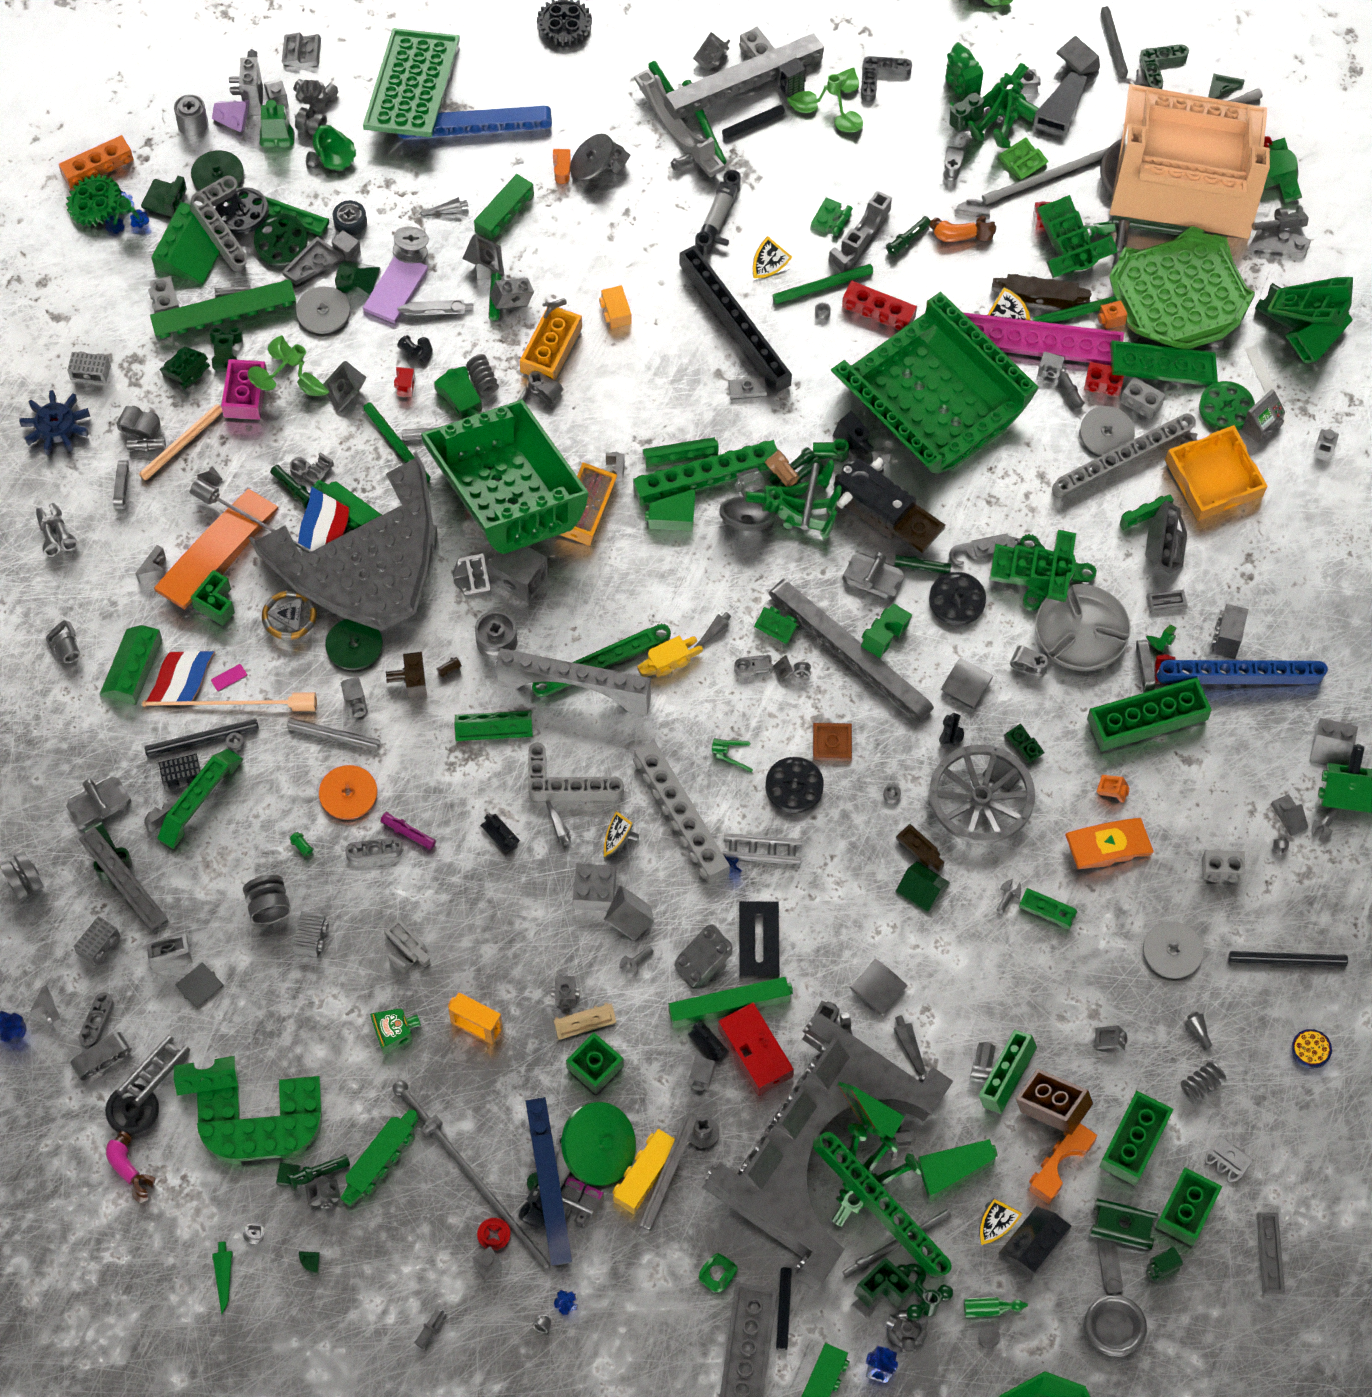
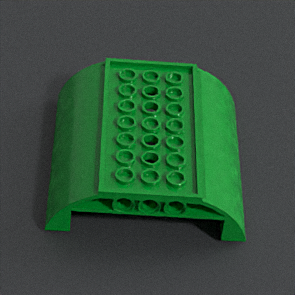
M941 291L927 300L926 311L923 315L853 365H850L844 359L831 368V372L933 473H941L949 469L953 470L1005 432L1024 411L1039 388ZM910 373L912 377L905 378L903 374ZM922 385L924 389L917 390L915 386ZM946 409L948 413L941 414L939 410ZM958 421L960 425L953 426L951 422Z

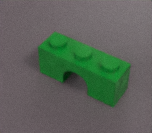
M894 603L889 608H885L880 618H876L871 628H867L862 634L863 642L861 647L881 658L890 648L894 635L900 637L908 628L913 614Z
M235 1056L214 1059L213 1066L207 1069H196L194 1062L175 1065L173 1079L177 1096L238 1086V1070Z

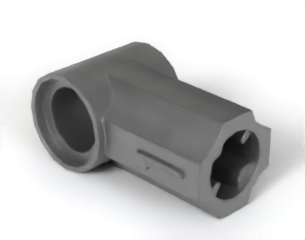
M979 1042L976 1059L971 1070V1081L985 1084L993 1069L992 1063L996 1048L992 1043Z

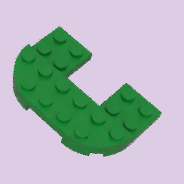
M320 1076L279 1079L280 1116L240 1119L239 1085L197 1092V1129L202 1143L217 1159L231 1164H241V1161L272 1158L287 1160L299 1156L317 1139L321 1130Z

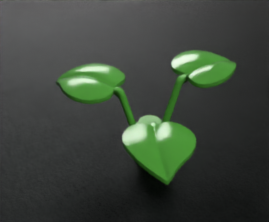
M855 67L838 74H830L827 78V85H824V89L818 99L817 95L811 91H801L791 97H787V101L792 108L802 113H811L818 109L817 103L821 101L827 90L831 95L838 96L841 115L835 118L836 128L843 132H857L863 128L862 117L857 112L848 111L844 113L840 94L841 90L843 92H853L858 89L859 78Z
M283 335L276 337L268 345L269 354L273 358L283 361L275 372L269 375L265 369L258 366L251 367L248 371V378L253 385L261 390L270 391L276 387V382L272 378L287 363L291 366L299 365L298 377L300 379L297 383L305 393L312 396H321L329 393L315 376L307 372L302 374V367L305 363L302 359L307 353L306 349L299 344H295L291 348Z

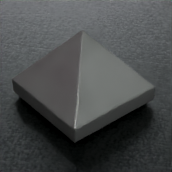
M213 466L197 474L198 478L211 485H215L223 480Z
M786 655L773 665L779 682H782L793 672Z

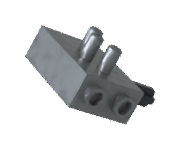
M250 49L247 52V57H240L239 76H229L228 78L229 83H239V86L230 87L229 90L231 95H241L242 101L250 100L247 116H261L263 83L258 62V52Z

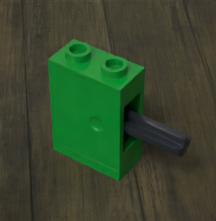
M1361 744L1353 745L1349 766L1327 763L1326 770L1322 771L1321 781H1324L1323 787H1319L1318 798L1321 799L1322 806L1372 813V769L1361 767L1365 749Z

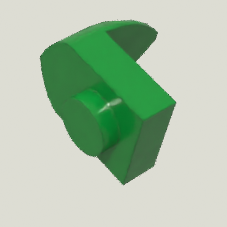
M1170 624L1163 631L1160 638L1149 635L1146 638L1155 649L1164 653L1167 647L1173 644L1176 638L1174 633L1177 628Z

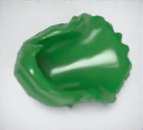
M320 125L317 127L313 135V147L316 154L321 158L324 167L336 169V171H343L346 167H349L350 163L354 162L353 158L356 157L354 142L331 125Z

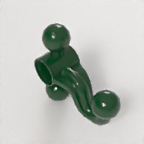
M910 1263L897 1266L907 1278L910 1277V1272L918 1274L914 1282L916 1285L914 1291L920 1304H912L907 1308L906 1314L910 1320L917 1321L922 1315H935L941 1300L948 1301L953 1297V1289L947 1284L941 1285L937 1290L923 1287L926 1272L920 1265Z

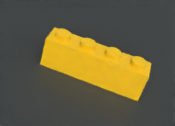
M657 1129L655 1134L651 1133L646 1140L647 1146L644 1150L640 1149L635 1157V1164L633 1167L629 1166L623 1176L625 1179L621 1184L618 1183L612 1192L614 1194L613 1200L616 1204L635 1215L658 1180L675 1138L660 1129Z

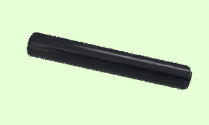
M782 104L723 129L722 135L725 139H728L783 115L785 109Z
M782 1267L780 1271L776 1349L780 1351H785L788 1348L792 1269L788 1267Z

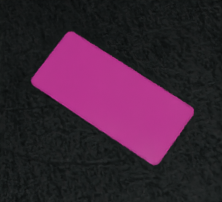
M238 664L212 678L211 682L216 690L219 691L247 676V673L242 665Z

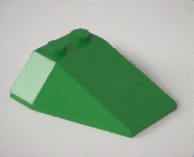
M1334 277L1279 288L1267 311L1268 313L1323 327L1341 326L1352 305L1353 277Z

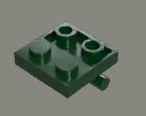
M184 346L171 359L167 360L159 370L162 375L182 382L180 387L185 390L203 376L202 374L210 367V364L206 362L208 358L205 353Z

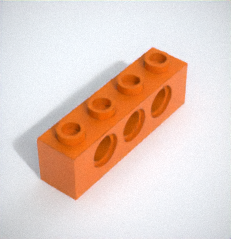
M120 135L58 165L61 175L69 188L72 189L74 188L73 185L79 186V180L84 182L85 177L89 180L93 174L97 178L98 174L102 175L111 172L134 159L129 145L124 137Z

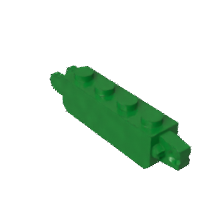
M318 480L312 486L349 507L348 525L352 530L382 515L337 481L327 484Z
M410 1109L406 1111L407 1113L401 1119L398 1117H391L346 1174L347 1187L341 1196V1201L352 1207L361 1197L365 1199L367 1195H371L375 1191L376 1183L380 1178L384 1179L390 1170V1165L400 1159L401 1151L405 1146H410L415 1138L414 1128L418 1124L417 1122H419L418 1114L415 1110Z

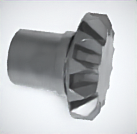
M697 1117L689 1136V1141L693 1146L695 1145L700 1149L710 1148L711 1145L717 1142L719 1137L718 1124L710 1117Z

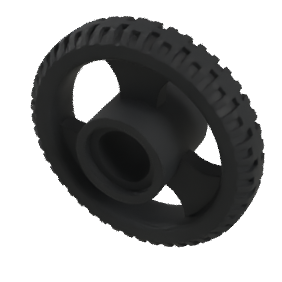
M133 1084V1086L140 1089L141 1091H143L146 1087L142 1084ZM115 1090L108 1098L105 1107L108 1123L118 1133L123 1131L130 1136L144 1133L152 1127L158 1117L159 1103L156 1095L152 1092L138 1107L133 1103L136 1097L130 1096L123 1099ZM130 1107H137V1109L134 1112H127ZM151 1107L149 1118L143 1124L137 1125L136 1122L141 1120L144 1115V1108ZM113 1108L121 1109L127 1120L125 1125L122 1126L116 1122L113 1116Z

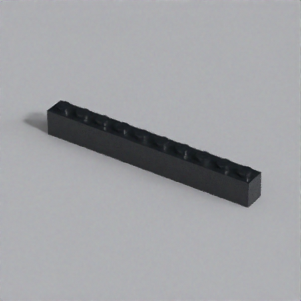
M693 245L680 252V267L761 375L765 377L773 391L777 394L790 387L792 373L696 246Z

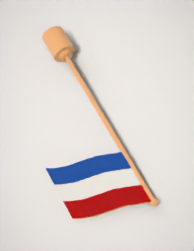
M215 651L169 652L161 665L154 688L147 700L142 702V706L145 708L146 706L288 704V707L292 708L293 712L317 710L316 692H292V696H289L288 700L193 701L202 685L207 666Z

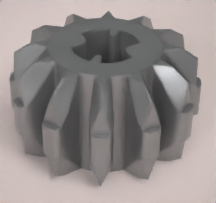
M305 79L297 85L296 94L300 102L317 105L325 99L326 90L323 82Z

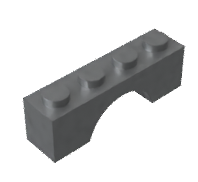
M876 190L869 200L859 224L854 229L850 228L842 240L841 251L845 255L850 256L855 252L858 259L890 212L892 197Z

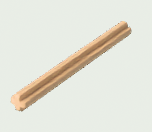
M219 404L212 407L139 473V476L144 481L148 480L223 412L222 407Z

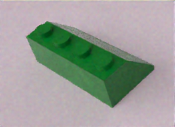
M144 625L126 629L100 691V696L133 705L137 704L163 640L159 629Z

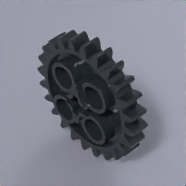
M551 0V4L545 2L546 7L541 6V11H538L537 29H539L540 34H543L544 39L549 38V42L555 40V45L558 42H561L562 46H564L565 42H568L569 45H571V41L578 43V38L583 40V35L588 36V31H591L592 14L589 13V8H585V3L580 5V0L576 2L574 0Z

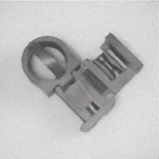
M320 452L318 454V462L313 463L312 466L304 458L297 457L291 460L289 467L293 476L300 480L305 478L314 485L318 480L325 482V474L334 466L332 459ZM298 465L302 471H295L293 467Z

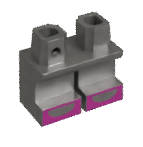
M568 1176L562 1192L565 1218L567 1219L570 1211H574L577 1213L574 1222L584 1227L589 1219L593 1220L604 1200V1193L588 1185L585 1188L584 1183Z

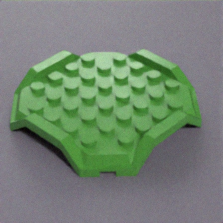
M1194 226L1189 227L1174 240L1139 250L1124 247L1119 256V261L1113 267L1109 276L1113 294L1118 301H1122L1128 314L1126 320L1128 328L1138 335L1182 349L1195 348L1224 338L1241 324L1255 296V292L1246 286L1232 259L1227 238L1217 234L1213 236L1206 234L1203 229Z

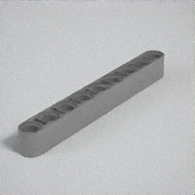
M1189 413L1183 414L1059 477L1052 486L1053 494L1057 497H1064L1182 437L1195 426V417ZM1182 421H1185L1189 427L1184 426ZM1167 429H1170L1173 432V435L1169 434L1167 432ZM1152 437H1155L1158 442H1154ZM1136 444L1140 445L1143 450H1139ZM1121 452L1125 453L1127 455V458H1124L1121 455ZM1105 460L1110 461L1112 466L1107 465ZM1090 468L1095 469L1097 474L1092 473ZM1074 476H1078L1081 482L1076 481ZM1059 484H1063L1066 490L1061 489Z

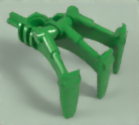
M1020 62L1012 75L1005 72L1004 77L999 79L1000 82L996 83L995 87L982 97L984 99V108L990 107L991 110L978 125L971 120L967 122L972 137L979 141H984V129L1000 115L1002 117L1005 116L1002 131L995 129L993 137L997 147L1004 149L1011 147L1007 135L1009 129L1012 128L1014 119L1019 118V110H1015L1018 99L1017 95L1024 88L1020 80L1029 69L1024 63ZM1008 85H1013L1012 88L1006 89ZM950 102V107L952 108L955 103Z
M832 460L827 462L817 478L816 486L820 484L824 490L829 486L833 474L834 462ZM809 481L789 487H776L772 485L769 487L765 485L762 493L746 491L745 501L762 503V511L771 513L775 511L781 519L785 520L783 526L787 529H791L792 526L801 528L803 515L800 512H804L806 500L797 499L796 497L806 493ZM840 485L837 486L830 498L813 500L812 510L826 508L827 513H829L827 521L812 518L809 521L808 528L821 531L822 540L828 538L833 529L837 516L836 506L841 495Z
M850 1123L848 1131L850 1134H853L848 1150L856 1157L859 1140L865 1141L868 1137L863 1124ZM885 1136L884 1139L880 1137V1141L883 1143L862 1164L882 1187L910 1170L917 1175L922 1174L919 1162L910 1153H907L904 1159L906 1163L891 1171L889 1169L878 1176L876 1173H873V1169L888 1149L893 1152L899 1150L895 1137ZM851 1169V1175L854 1177L855 1171ZM844 1182L842 1183L844 1189H840V1196L836 1197V1200L841 1205L831 1220L841 1227L851 1211L859 1214V1209L865 1207V1204L858 1197L854 1201L848 1200L853 1191ZM866 1185L865 1190L868 1194H870L871 1190L869 1186Z

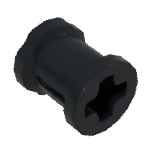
M409 335L403 336L398 341L397 347L403 349L410 359L415 358L421 351V347L414 344Z

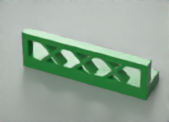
M715 437L645 448L643 449V456L646 468L718 455L719 444Z
M531 710L455 715L456 741L533 737Z

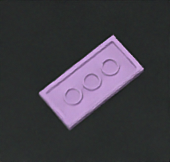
M394 256L364 304L363 311L395 324L402 313L397 308L409 302L428 271V266L421 263H404Z

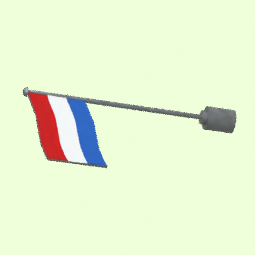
M197 478L192 484L189 493L210 505L218 501L267 530L275 531L270 526L219 498V489L201 478ZM311 486L309 503L301 522L298 542L294 541L296 546L310 553L343 536L348 523L349 507Z

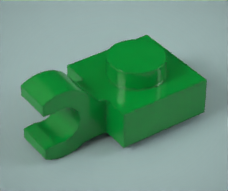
M1112 221L1084 225V227L1090 229V239L1096 233L1109 235L1110 232L1116 231L1115 223Z

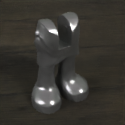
M55 503L49 505L51 516L46 517L42 507L36 509L40 529L45 535L43 553L47 557H53L60 552L58 541L51 527L56 528L63 550L71 551L78 546L76 537L67 532L61 517L62 511Z

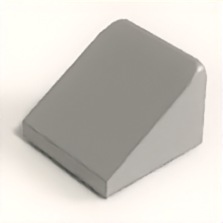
M399 952L388 955L390 965L403 974H406L414 964L413 961Z

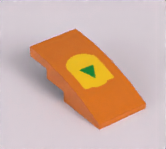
M1141 818L1107 822L1065 834L1077 869L1111 866L1114 862L1131 861L1134 857L1150 856L1154 853Z

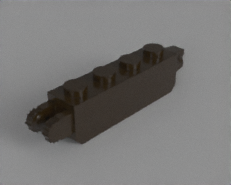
M1007 274V278H993L991 291L999 293L1003 287L1011 290L1026 305L1061 310L1089 303L1092 296L1091 290L1080 288L1079 283L1043 279L1035 276H1022L1019 274Z

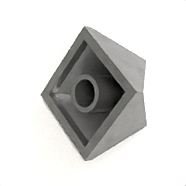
M474 234L462 259L475 265L477 280L491 278L492 273H499L503 277L505 274L501 246Z
M343 361L323 383L324 387L329 391L328 395L336 412H340L359 392L367 378L347 361Z

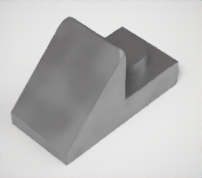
M159 545L155 546L136 572L137 580L141 584L161 580L166 574L165 569L161 567L166 556L164 549Z
M1290 794L1272 801L1271 806L1290 836L1308 829L1303 805L1299 804L1296 806Z
M45 985L38 994L30 1012L33 1018L45 1014L48 1023H53L55 1029L63 1027L50 990Z

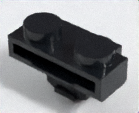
M952 713L945 716L943 720L944 729L939 738V742L942 744L941 747L949 750L955 746V743L958 744L963 740L964 730L958 727L961 715Z

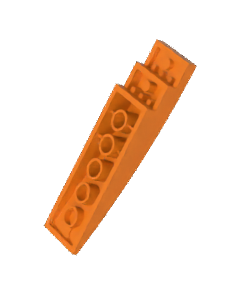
M249 488L231 504L264 524L267 523L278 509L277 505ZM228 507L154 587L155 592L185 610L191 604L190 597L212 570L223 575L251 542L249 538H254L262 529V526Z

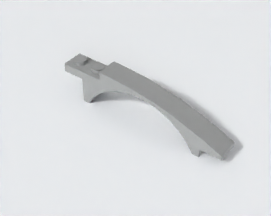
M649 69L634 75V80L645 98L686 154L691 153L693 159L709 177L725 170L724 164L715 155L714 139L712 137L708 139L700 138L685 125L681 118L674 120L665 108L666 92L658 75L654 76Z

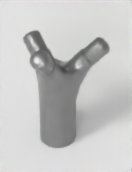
M561 298L556 301H546L543 303V307H548L544 318L546 319L554 309L566 305V299Z

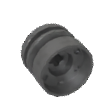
M264 875L252 879L244 885L243 892L246 903L249 904L248 911L251 922L256 924L272 923L290 914L291 907L288 896L285 895L286 889L281 876Z

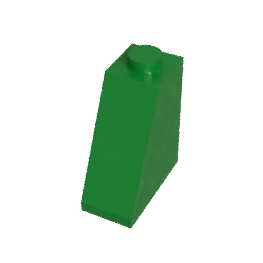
M689 490L650 503L649 510L645 511V521L648 522L649 529L693 531L695 490Z

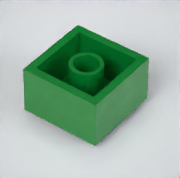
M594 1032L566 1060V1068L595 1094L624 1067V1058Z

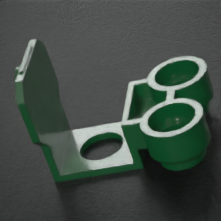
M214 328L210 333V341L214 344L215 355L211 359L212 368L215 371H227L228 360H237V357L233 355L232 346L242 342L243 335L239 328H231L228 334H224L220 328Z

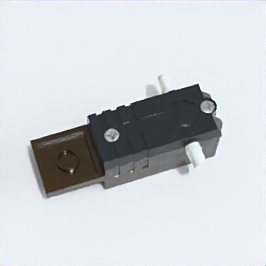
M878 457L870 465L859 458L845 464L842 467L841 474L835 476L833 484L834 490L837 486H841V495L837 502L840 508H847L891 540L897 535L922 554L945 529L946 524L916 504V497L909 495L906 490H902L900 486L895 485L893 481L878 472L881 465L884 464L882 458Z

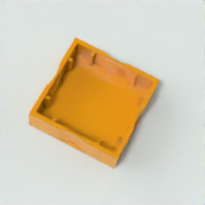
M1234 425L1214 432L1203 439L1190 441L1169 449L1165 457V462L1197 521L1263 497L1268 487L1258 467L1251 460L1246 446Z

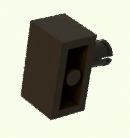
M422 652L403 654V670L385 671L387 683L400 681L406 683L408 698L427 696Z

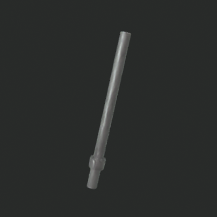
M946 1209L919 1225V1227L926 1232L951 1217V1213ZM909 1231V1232H908V1237H909L910 1240H912V1239H913V1235H912V1233ZM896 1239L869 1256L859 1258L855 1261V1264L842 1271L844 1277L848 1278L858 1271L866 1270L869 1268L868 1265L902 1245Z

